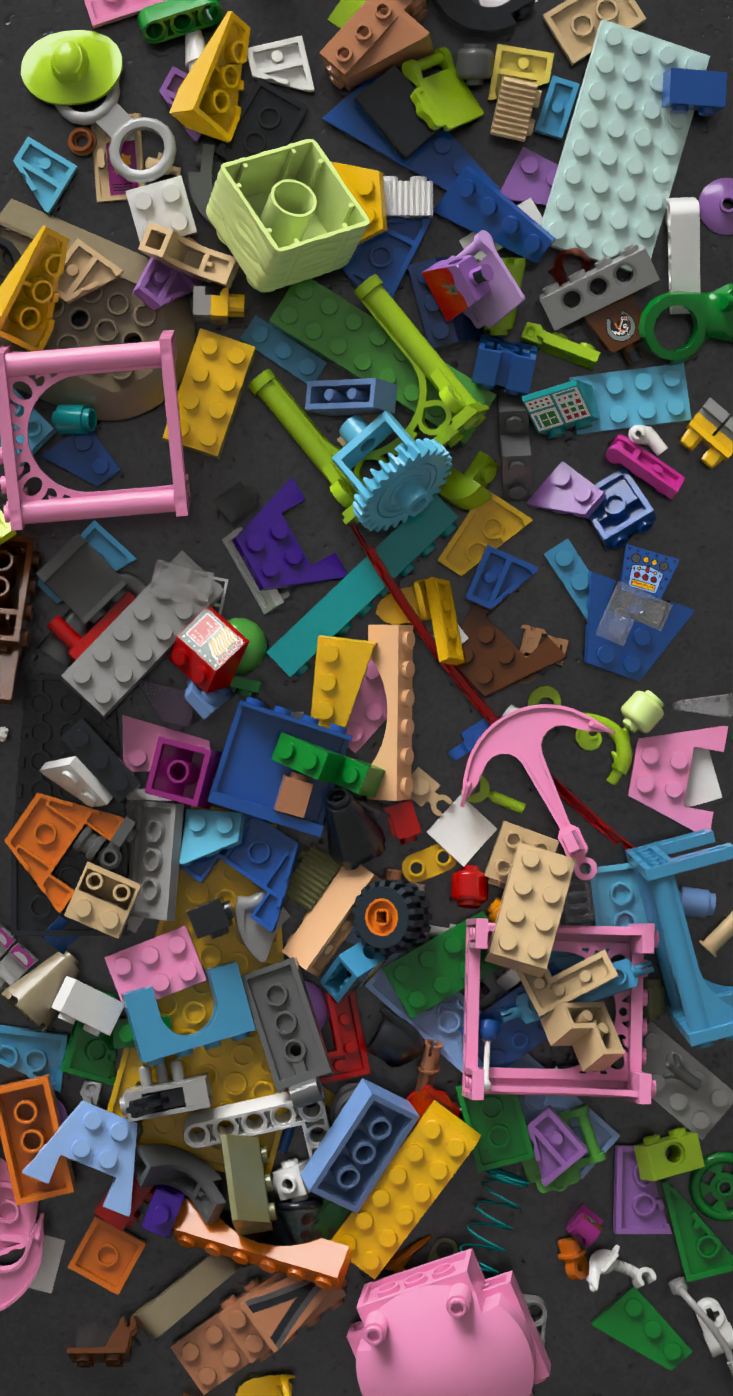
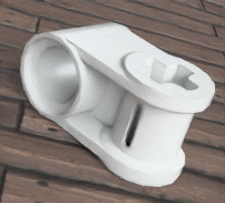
M712 1297L700 1299L697 1304L706 1314V1309H712L713 1317L710 1319L732 1350L733 1328L730 1322H728L720 1304ZM696 1314L712 1357L723 1354L721 1346L711 1331Z

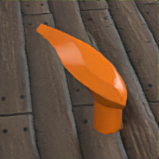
M431 1235L399 1252L389 1260L385 1269L393 1270L394 1274L405 1271L404 1265L430 1241Z

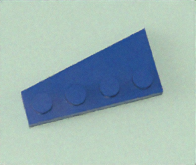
M469 165L463 168L433 210L434 213L475 233H479L481 230L487 231L491 235L493 242L535 263L543 258L556 240L555 237Z

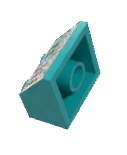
M573 380L521 396L538 433L548 435L549 438L563 436L566 434V429L573 427L576 430L593 426V421L600 419L592 386L579 380Z

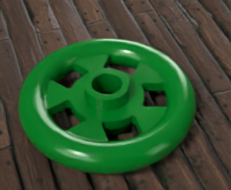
M718 1152L703 1159L705 1167L693 1170L689 1185L690 1195L694 1205L703 1215L715 1221L728 1222L733 1221V1209L727 1210L725 1202L733 1199V1175L721 1171L723 1164L733 1165V1153ZM708 1170L715 1174L711 1179L710 1185L702 1181L703 1176ZM721 1183H729L730 1189L727 1192H721L719 1189ZM709 1192L718 1200L713 1206L709 1205L704 1199V1196Z

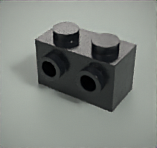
M223 896L187 911L197 939L209 934L211 939L227 934L229 932L228 927L233 924L232 918L236 916L230 900L224 901Z

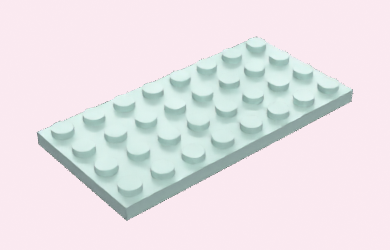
M604 19L600 21L541 222V226L556 238L551 247L598 262L609 256L611 259L622 255L621 250L637 243L638 247L644 244L651 259L667 206L665 198L670 196L694 110H688V113L676 114L670 112L671 108H662L663 73L670 68L706 70L710 59L709 55ZM623 265L618 268L619 270L632 273L630 266Z

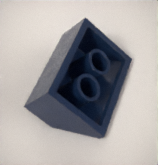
M450 257L433 258L407 265V273L424 336L436 352L480 341L481 334L484 335L482 327L476 328L471 319L463 312L447 322L422 275L423 271L435 263L447 260Z

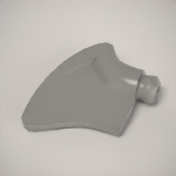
M260 888L250 897L237 896L235 905V921L239 935L248 950L260 962L266 961L277 930L291 917L282 907L274 933L250 918L267 893L263 888Z

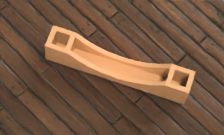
M368 625V641L377 642L371 659L378 669L386 693L387 724L382 745L375 760L372 762V765L385 770L376 796H366V799L386 801L411 799L414 786L411 778L414 760L412 750V734L414 732L412 706L415 699L414 692L412 691L413 675L415 673V665L413 663V647L415 645L413 625Z

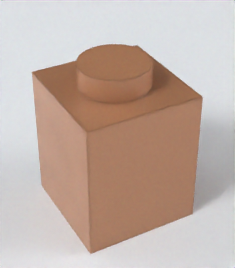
M293 771L290 776L283 774L274 805L276 811L304 818L314 785L307 781L308 776Z

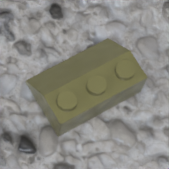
M222 1134L221 1142L231 1218L238 1236L273 1230L272 1221L277 1220L275 1203H269L268 1192L273 1191L271 1175H265L264 1164L269 1163L267 1146H261L259 1137Z

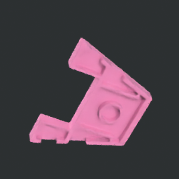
M728 726L638 738L627 796L694 832L706 828L711 829L714 812L684 807L694 747L724 752Z

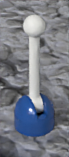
M491 1019L479 1020L478 1037L481 1041L485 1042L484 1091H489L492 1086L489 1081L490 1043L500 1033V1022Z

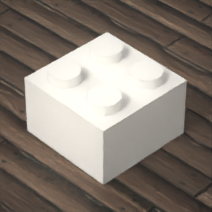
M182 176L125 191L140 243L149 222L174 230L183 237L198 233Z

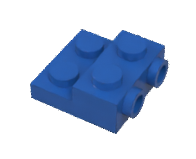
M625 467L595 484L607 497L588 519L607 549L612 546L615 549L621 548L629 541L628 537L637 531L640 534L645 533L653 527V522L657 520L654 509Z

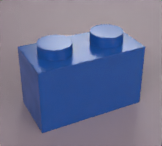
M682 68L668 69L663 73L662 108H671L670 112L676 114L688 113V110L699 111L698 114L702 116L716 115V112L726 107L727 72Z

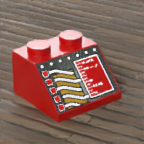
M209 606L177 636L168 659L207 694L230 686L249 644V640Z

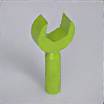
M484 776L480 779L479 792L471 795L467 800L478 803L487 797L491 802L519 814H522L526 805L497 791H489L490 786Z

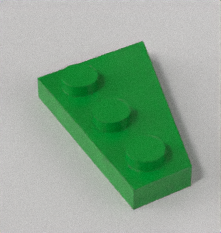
M100 991L115 999V995L104 991ZM76 1020L60 1071L114 1086L116 1079L114 1074L116 1050L113 1043V1030L110 1036L100 1032L97 1037L82 1030L84 1024Z

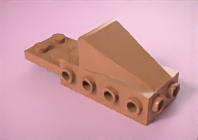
M367 0L319 52L325 71L330 74L329 80L339 89L345 87L349 92H352L358 84L383 75L393 65L400 68L405 61L410 59L417 61L431 55L434 49L430 32L419 24L427 14V1Z

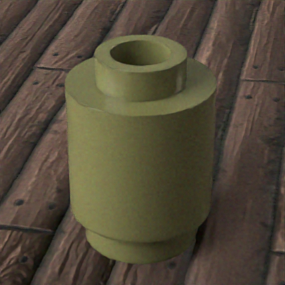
M643 978V989H647L648 992L647 1006H643V1018L659 1020V1015L665 1014V986H662V980L659 978Z

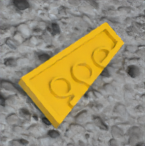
M324 635L318 636L311 717L320 719L318 725L330 728L331 723L347 728L377 642Z

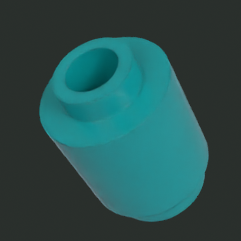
M59 405L56 411H53L51 421L52 426L56 428L59 434H88V432H93L96 428L97 415L96 411L87 405Z

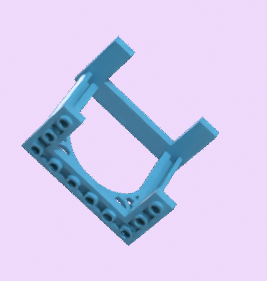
M710 828L625 850L627 861L633 866L647 921L648 923H654L655 930H659V946L655 948L669 1001V1005L666 1006L668 1017L691 1047L696 1046L697 1049L713 1046L715 1040L726 1038V1041H733V986L719 985L702 977L674 874L733 859V845L726 843L670 858L668 855L716 842L714 833Z

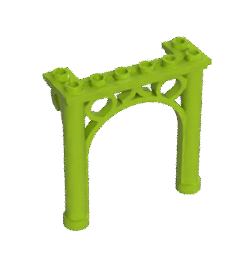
M374 274L360 284L354 291V294L409 359L417 373L420 391L416 412L405 430L416 442L417 436L420 434L416 431L419 426V429L424 434L437 435L433 439L442 444L444 448L447 445L452 448L464 438L463 431L476 428L486 419L483 414L490 408L473 398L384 289L382 280L377 274ZM270 368L263 371L247 387L255 396L258 395L331 484L330 490L333 496L342 506L347 508L342 513L345 517L343 522L345 524L352 522L359 524L360 521L355 516L352 505L355 501L354 495L359 493L332 461V457L341 448L331 443L322 434ZM429 381L437 389L441 399L429 400ZM441 406L446 412L445 421L436 429L429 428L425 423L427 407ZM399 436L388 445L371 451L355 465L354 473L364 485L362 470L366 460H382L384 463H389L388 458L383 455L387 453H392L394 456L399 455L395 450L403 441Z

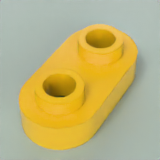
M437 843L408 855L402 863L403 875L411 882H422L451 870L456 865L457 860L448 853V861L445 863L439 862L438 854L447 851ZM415 862L422 865L421 872L417 874L411 871V865Z

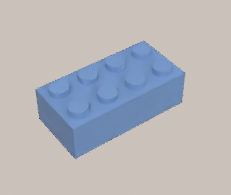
M362 1078L300 1174L308 1190L357 1213L420 1117L411 1103Z

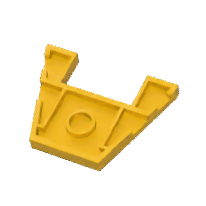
M331 162L346 187L370 220L366 232L363 234L358 245L387 231L383 173L377 170Z

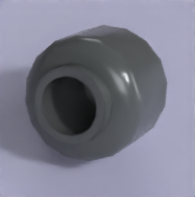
M466 43L464 48L457 51L456 75L460 79H466V85H483V79L492 77L494 53L491 49L487 48V44Z

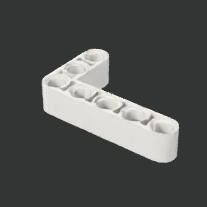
M282 1092L193 1112L184 1120V1140L190 1147L202 1148L222 1143V1134L255 1136L302 1125L309 1158H311L329 1131L330 1122L324 1100L317 1102L318 1104L312 1108L305 1106L296 1109L289 1092ZM282 1107L289 1109L285 1114L276 1112L277 1109ZM251 1114L261 1116L258 1120H249L247 1118ZM224 1120L232 1122V1124L228 1127H222L219 1125V1123ZM194 1127L203 1129L200 1133H193L190 1130ZM316 1127L324 1129V1131L319 1134H314L311 1132V1130Z

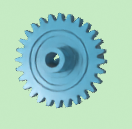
M388 411L381 413L370 424L362 415H354L347 419L339 430V434L347 442V445L332 457V461L359 493L354 495L353 512L361 524L368 528L369 531L374 529L376 532H379L381 528L387 531L391 525L393 528L397 527L400 520L405 523L409 515L415 517L416 514L423 511L429 505L430 501L434 500L432 496L434 493L441 492L442 489L439 486L447 482L445 477L451 474L449 468L453 466L450 462L452 457L443 445L434 439L429 440L428 438H425L423 441L417 439L415 442ZM395 431L403 440L395 448L399 455L395 457L392 453H388L389 463L379 460L381 470L376 471L371 468L370 472L374 477L373 479L364 477V485L351 469Z

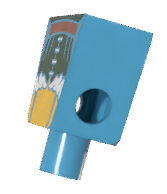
M360 941L338 955L319 982L335 1001L339 1003L365 984L378 971L388 954L374 953L370 951V947H364ZM347 970L352 974L349 977L347 975Z

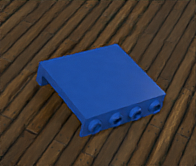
M247 696L246 701L239 700L207 801L321 837L324 827L322 824L326 815V796L330 792V788L335 787V784L319 781L308 776L307 781L314 785L304 818L276 811L274 805L283 774L290 776L292 771L300 772L272 760L271 757L281 732L291 734L345 755L349 741H352L353 736L346 734L348 728L331 723L330 728L318 725L320 719L303 714L302 719L292 717V710L275 705L274 710L264 708V701Z

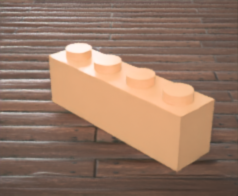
M362 864L355 870H346L341 865L337 870V875L329 886L325 888L311 911L305 914L303 922L297 931L287 939L286 946L282 952L289 958L297 957L298 964L302 968L319 977L354 927L352 926V920L355 919V914H352V907H357L356 897L362 895L361 890L364 887H369L370 883L382 879Z

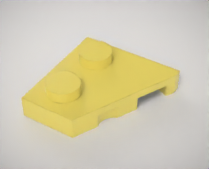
M497 44L488 100L498 99L503 76L534 82L538 86L548 84L554 53Z

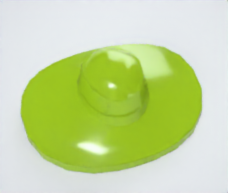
M86 30L62 31L47 35L36 41L27 50L22 60L21 76L31 94L46 103L63 106L81 105L99 100L114 88L123 70V57L117 44L108 36Z

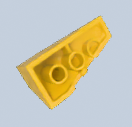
M232 11L227 12L179 87L169 112L186 128L224 142H231L241 115L238 98L239 91L244 89L241 72L242 64L247 61L250 27Z
M43 225L1 284L0 337L31 352L43 351L54 328L55 320L52 318L55 302L58 303L60 293L57 292L60 275L64 271L69 238Z

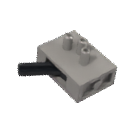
M176 1059L170 1062L173 1079H169L167 1064L164 1062L155 1065L158 1082H153L150 1066H140L138 1070L141 1085L128 1087L123 1093L122 1098H120L122 1116L127 1115L128 1122L210 1108L213 1103V1096L208 1072L184 1077L182 1060Z

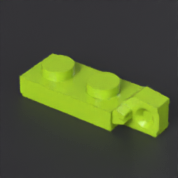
M531 322L526 323L520 340L536 345L540 348L541 352L591 371L594 370L601 353L588 343L581 342L578 344L572 342L564 334L558 332L551 334L543 330L540 324Z

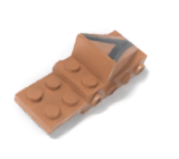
M277 1271L267 1274L260 1280L256 1277L243 1287L244 1292L237 1297L232 1294L219 1304L221 1308L217 1313L177 1340L170 1348L200 1391L205 1395L248 1363H253L257 1359L259 1362L267 1359L283 1345L298 1336L296 1331L306 1325L307 1328H310L322 1318L320 1314L328 1308L333 1311L345 1302L343 1297L347 1295V1288L345 1286L348 1283L344 1278L340 1290L334 1288L327 1290L318 1287L314 1282L304 1279L303 1281H296L289 1278L287 1274Z

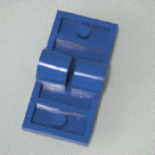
M554 961L548 964L547 967L552 976L561 972ZM522 983L506 992L494 1004L479 1014V1020L491 1019L500 1022L499 1036L490 1043L489 1067L507 1068L547 1039L541 1021L526 1025L520 1017L506 1023L503 1022L500 1011L516 1007V996L527 993ZM462 1026L461 1028H459V1031H460V1033H461L462 1035H463L464 1026ZM478 1037V1057L484 1064L485 1042L481 1041Z

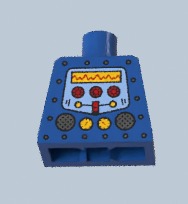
M626 544L622 553L618 587L619 593L630 596L626 612L642 616L646 601L659 603L679 563V559Z

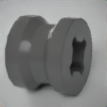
M87 826L71 850L76 853L81 852L85 855L87 861L92 862L107 838L97 836L93 833V829Z

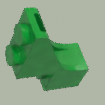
M281 732L271 757L272 760L316 780L334 783L359 795L370 797L376 796L385 770L363 760L334 752L285 732Z

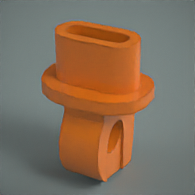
M575 1237L563 1238L557 1241L560 1253L557 1256L559 1260H564L568 1278L572 1281L587 1278L589 1275V1265L585 1257L586 1249L580 1247Z

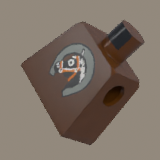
M635 293L583 317L584 325L609 357L622 352L629 366L645 358L637 344L643 340L639 337L638 326L641 311Z

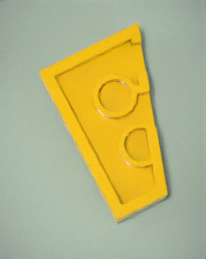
M487 490L492 494L491 498L482 506L470 510L437 561L462 577L479 563L487 545L496 549L531 523L533 519Z

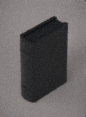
M393 65L357 95L353 102L362 111V115L367 117L390 144L392 150H395L401 159L406 161L444 128L432 130L417 115L416 107L410 98L415 88L399 69Z

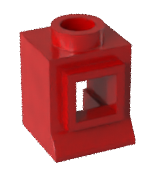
M411 799L384 808L390 814V817H387L392 837L397 836L401 845L418 840L416 835L422 832Z

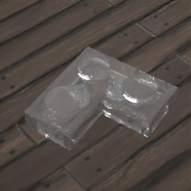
M618 581L595 634L624 646L635 620L662 631L673 604Z

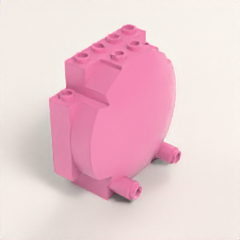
M472 1248L363 1285L356 1307L362 1321L350 1324L346 1336L356 1358V1373L362 1396H534L532 1393L533 1385L545 1381L547 1377H550V1359L513 1270L485 1279Z

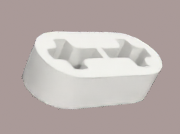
M506 968L495 982L507 991L520 981L516 970Z

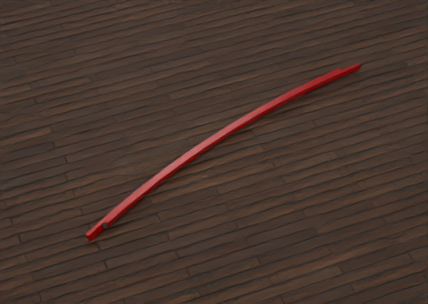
M356 524L351 525L353 533L385 586L419 636L439 661L435 638L400 590L374 546L369 547ZM440 662L442 667L491 725L499 719L498 716L479 696L457 667ZM551 773L559 795L615 845L618 846V843L622 842L623 847L627 850L636 848L598 817Z

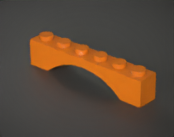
M185 1198L172 1228L175 1240L185 1248L192 1249L197 1247L204 1249L212 1256L220 1257L224 1255L232 1258L239 1264H254L266 1272H281L287 1274L293 1280L303 1281L304 1279L311 1281L318 1287L327 1290L331 1288L340 1290L352 1260L349 1246L323 1238L293 1246H273L258 1243L242 1235L238 1236L237 1232L231 1229L220 1217L216 1223L206 1224L193 1202Z

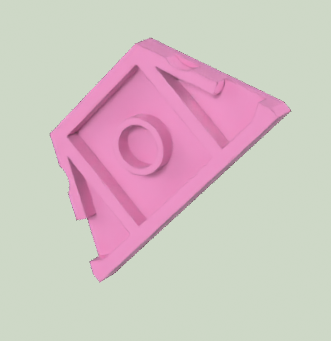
M0 1157V1256L13 1250L26 1247L30 1233L37 1222L39 1201L16 1206L7 1163Z

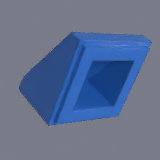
M60 915L47 930H62L69 922ZM79 936L41 937L63 954Z

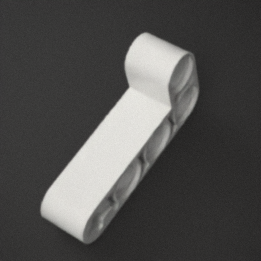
M695 197L665 198L667 203L665 223L668 226L669 292H700L699 202ZM683 306L669 307L670 315L690 314Z

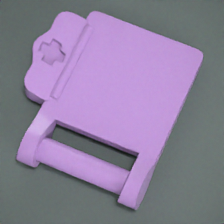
M481 230L474 236V241L457 256H451L449 259L467 255L475 256L479 251H483L487 255L478 264L479 266L488 264L493 270L494 277L488 282L491 292L467 308L463 313L471 319L476 328H481L485 325L491 328L524 302L525 296L497 253L491 235L487 231Z

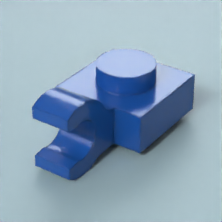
M485 718L460 733L464 742L448 751L453 762L472 751L478 739L490 727Z

